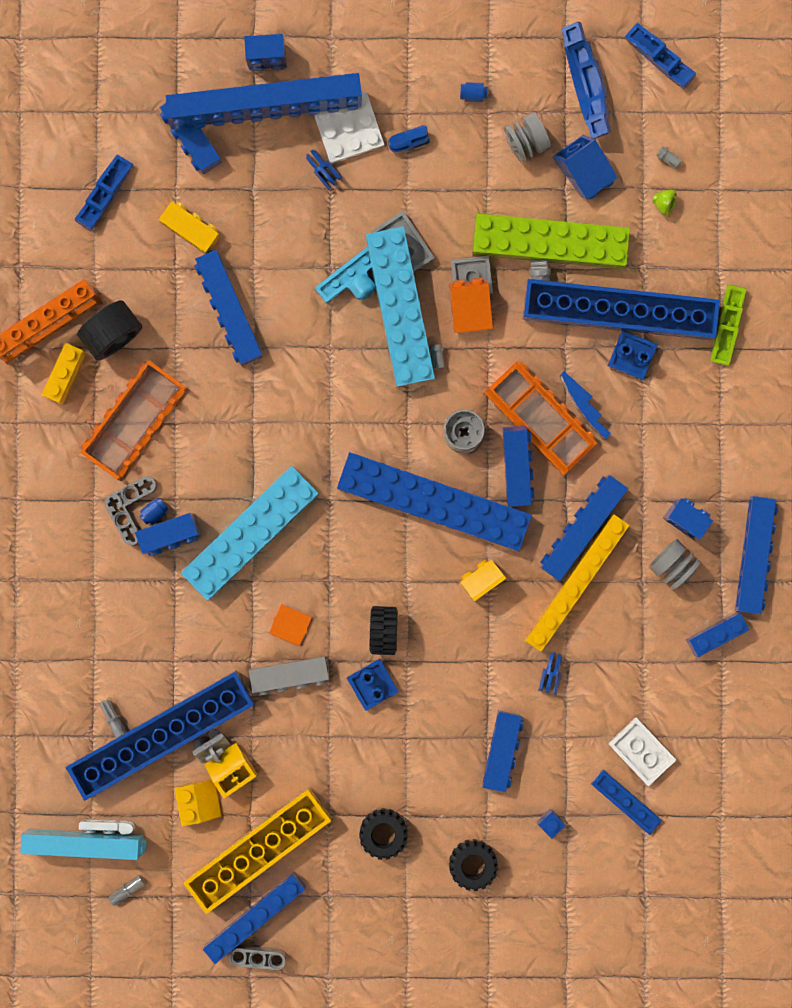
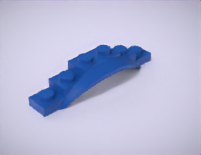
M575 22L561 28L565 40L564 46L585 123L589 128L591 138L596 139L611 133L607 115L610 114L605 99L608 95L599 62L594 59L590 41H586L582 23Z

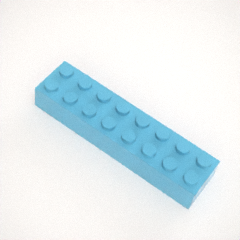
M404 226L366 234L365 238L395 385L402 386L435 379Z
M291 466L198 555L181 574L207 601L210 600L302 512L319 493Z

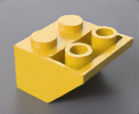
M237 743L219 755L220 762L216 763L213 759L204 764L214 785L223 798H226L258 775Z

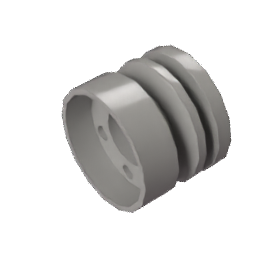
M535 112L522 117L523 127L516 121L512 123L513 128L509 124L504 126L507 143L512 153L521 163L526 161L525 154L530 159L533 157L532 148L539 154L551 148L546 130Z
M459 410L453 412L447 418L444 425V438L447 445L459 454L474 452L481 446L484 439V424L477 413L470 410ZM460 430H468V437L465 435L461 437Z
M678 539L669 544L649 565V568L657 576L662 575L664 572L667 573L663 580L665 584L673 579L669 585L671 590H675L680 585L686 583L701 563L698 559L689 563L694 556L692 553L685 557L682 556L686 547Z

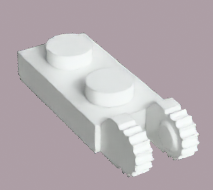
M83 819L79 822V830H84V833H96V830H103L105 834H113L115 831H119L121 834L128 835L134 831L135 824L132 821L128 822L125 820Z

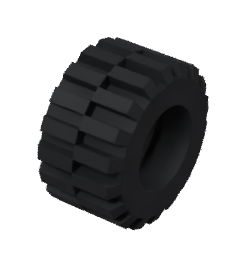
M372 607L369 643L371 654L395 655L397 652L398 610L396 607Z
M381 808L378 811L376 809L371 814L369 813L363 819L359 832L360 843L364 847V851L368 852L373 858L374 856L378 857V860H382V858L388 860L392 856H398V853L402 852L404 846H406L408 837L405 820L400 817L399 813H395L391 809L385 810V808ZM381 823L391 825L395 830L394 840L385 845L377 843L372 837V831L376 825Z
M468 839L464 843H459L458 847L453 849L452 855L449 858V869L454 882H457L459 887H464L468 891L470 889L478 891L479 888L483 890L486 888V885L493 883V878L495 879L497 876L498 862L494 851L489 845H486L483 841L479 842L477 839H473V841ZM469 855H479L483 858L485 867L477 875H468L462 869L463 860Z

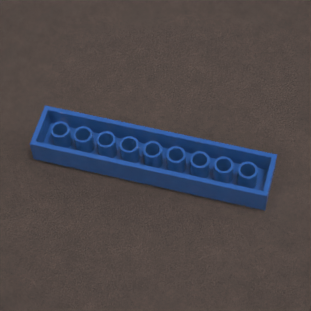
M359 73L165 95L171 129L176 131L185 130L186 127L199 129L211 124L213 126H222L228 122L241 124L245 120L259 122L263 118L276 120L288 115L290 117H299L305 113L317 115L322 111L335 113L339 109L353 111L362 105Z
M528 279L526 282L522 320L714 340L717 333L720 300Z
M351 452L348 454L337 486L338 490L515 551H520L532 516L520 510Z
M236 670L66 766V769L85 801L254 706L256 703Z

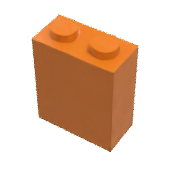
M474 278L470 282L455 280L452 284H449L454 332L461 333L493 329L488 281L484 280V278Z

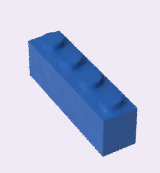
M165 103L160 106L162 113L159 115L164 123L167 124L169 119ZM186 127L182 131L170 130L176 140L180 139L183 143L180 147L185 155L190 154L193 161H191V164L196 171L200 170L202 174H205L222 163L219 155L201 128Z
M526 426L502 427L508 507L531 505V499H534V487H530V480H533V469H529V462L532 461V450H528V443H531V432L527 431Z
M498 710L482 783L483 788L506 792V788H510L512 777L509 776L510 769H514L516 758H513L515 750L518 751L520 739H517L519 731L522 732L524 725L521 715Z

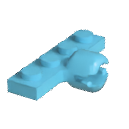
M366 247L315 287L316 292L326 304L347 289L358 300H363L374 292L375 284L367 275L372 269L368 248Z

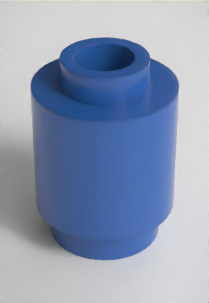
M466 82V84H461L460 99L465 100V102H483V98L487 99L488 87H484V83Z
M160 498L153 499L140 510L142 513L140 518L146 525L149 523L154 525L166 515V511L169 508Z

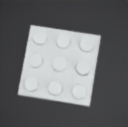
M366 91L362 92V105L357 110L339 109L335 113L322 111L320 114L314 115L331 164L384 147V142Z

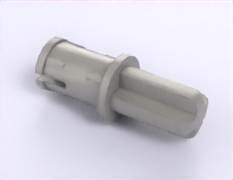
M105 700L101 702L100 706L107 718L106 723L111 727L115 738L125 734L127 731L121 723L120 715L116 714L110 701Z
M138 875L129 883L122 884L119 890L108 897L109 901L116 906L127 897H132L134 892L145 886V881Z

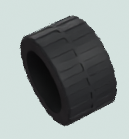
M119 300L106 306L87 320L78 330L77 336L95 360L100 361L116 353L134 339L142 329V324L126 303Z

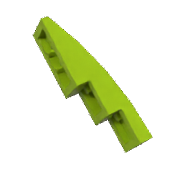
M727 284L717 324L716 338L713 343L711 362L724 365L730 364L739 330L738 325L743 310L742 305L747 290L744 287Z

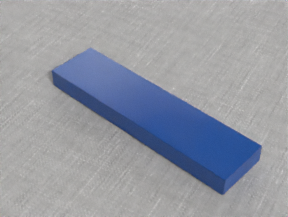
M602 770L591 782L592 786L649 835L662 821L605 770Z

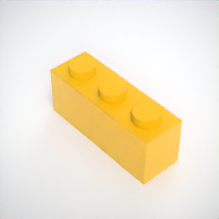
M171 201L158 219L160 223L203 253H209L220 238L219 233H217L218 229L210 223L207 226L201 222L203 218L193 212L192 215L186 211L187 207L180 202L175 204Z
M65 343L42 392V396L63 405L86 352Z

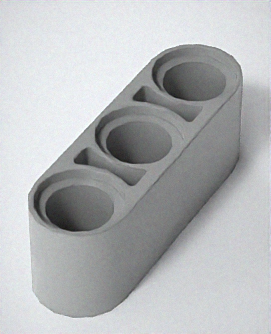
M238 945L231 951L229 956L230 962L234 966L280 970L283 968L287 958L286 953L282 949ZM237 951L242 952L244 958L238 960L234 957V953ZM259 953L263 956V960L255 961L253 955ZM279 955L283 961L275 963L272 957Z

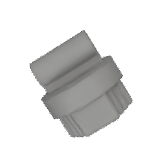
M531 259V269H529L531 279L550 281L551 268H548L549 260Z

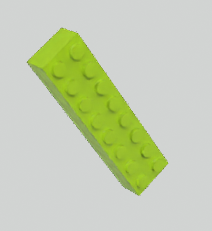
M477 213L472 255L531 261V259H547L549 263L624 269L627 264L630 228Z

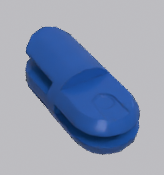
M426 125L395 134L388 140L390 150L395 153L404 152L430 143Z
M311 150L310 152L315 159L308 153L306 159L315 169V175L329 190L331 185L321 173L333 185L337 181L327 168L330 169L338 180H341L342 176L328 160L325 161L316 150Z
M552 652L547 669L543 668L538 691L542 692L546 674H548L549 678L545 693H550L553 677L557 676L553 695H557L562 675L559 672L562 655L558 654L555 669L551 670L555 652Z

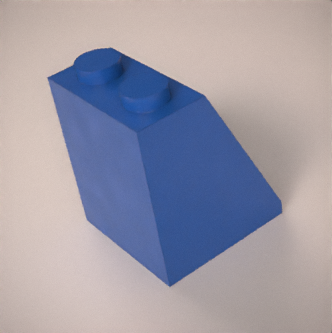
M586 135L580 136L552 156L580 197L586 200L596 197L598 191L610 187L614 180L618 178L596 139Z

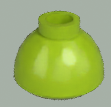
M672 189L664 190L661 193L656 192L652 203L656 204L660 213L668 216L674 209L677 193Z

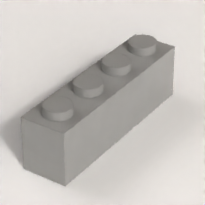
M326 656L249 670L252 693L257 692L258 696L269 694V690L276 689L277 692L287 691L290 686L300 689L307 687V683L314 682L316 686L326 684L325 680H329Z

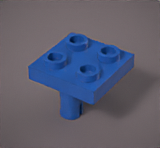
M622 330L607 366L643 381L658 344Z
M380 658L346 677L365 711L399 692Z

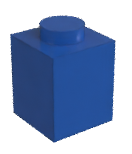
M551 809L537 821V824L551 839L566 826Z

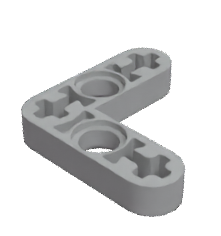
M145 476L112 493L105 499V507L123 541L128 545L138 544L137 537H134V542L127 540L129 533L127 530L123 532L122 529L128 528L132 524L133 528H129L131 533L134 534L139 530L127 506L156 490L157 483L152 477ZM145 480L148 482L152 481L151 489H142L143 494L140 495V491L135 485L138 484L139 487L145 485ZM130 488L136 491L135 498L131 500L126 497V491ZM111 498H113L114 500L118 499L119 502L117 503L118 509H121L123 507L124 511H120L114 515L113 512H116V509L114 506L109 505L111 503ZM122 514L128 517L126 525L118 523V517Z

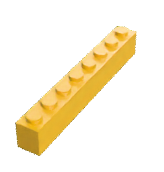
M614 514L609 517L524 639L527 643L542 652L628 529L629 524Z

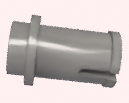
M662 147L656 155L659 157L658 160L662 159L675 169L682 159L670 152L668 147Z
M442 344L432 345L431 350H429L432 354L433 369L445 367Z

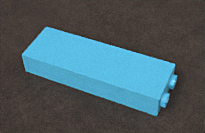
M28 829L21 834L20 854L138 860L146 852L147 841L144 840V835L138 834L124 835L119 833L105 834L101 832L84 833L82 831Z

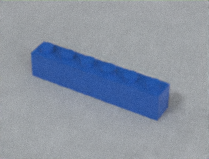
M217 250L195 258L197 264L194 267L198 276L202 274L204 282H202L203 288L206 293L210 292L211 294L210 304L213 310L217 309L220 315L217 317L221 328L225 327L227 334L224 336L228 345L232 344L235 351L232 354L236 363L240 362L243 366L262 358L261 350Z
M608 475L606 478L603 476L597 483L599 487L595 493L591 492L585 501L588 502L584 508L580 507L575 513V521L572 524L569 522L562 531L565 533L561 539L557 538L552 544V552L549 555L546 553L541 559L540 563L542 565L540 568L557 581L563 578L628 490L626 486L611 475Z
M756 496L749 498L735 611L761 614L762 610L764 611L766 600L763 599L764 591L768 589L766 573L770 571L771 561H768L769 553H772L773 550L771 535L775 533L776 523H773L774 515H777L778 512L776 499Z
M292 872L206 943L203 951L216 964L305 890L306 885L295 872Z

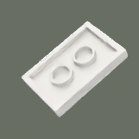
M636 717L608 743L647 786H650L676 761Z

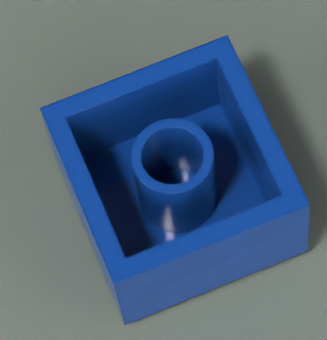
M283 34L244 36L245 56L249 69L258 72L263 71V68L281 70L283 69L282 67H287Z
M687 498L676 499L663 519L693 540H700L713 522L709 518L711 515L703 509L697 510L693 507L695 504Z

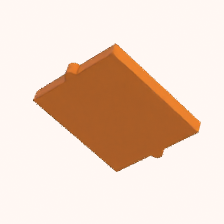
M281 604L276 617H273L274 622L269 634L300 646L304 635L308 633L307 628L312 617Z

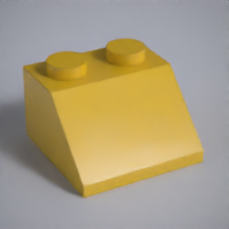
M484 559L476 565L478 567L476 571L472 573L469 570L461 576L463 580L460 583L473 601H476L506 579L492 560L487 561Z
M212 779L178 785L174 788L181 827L222 817L217 788Z

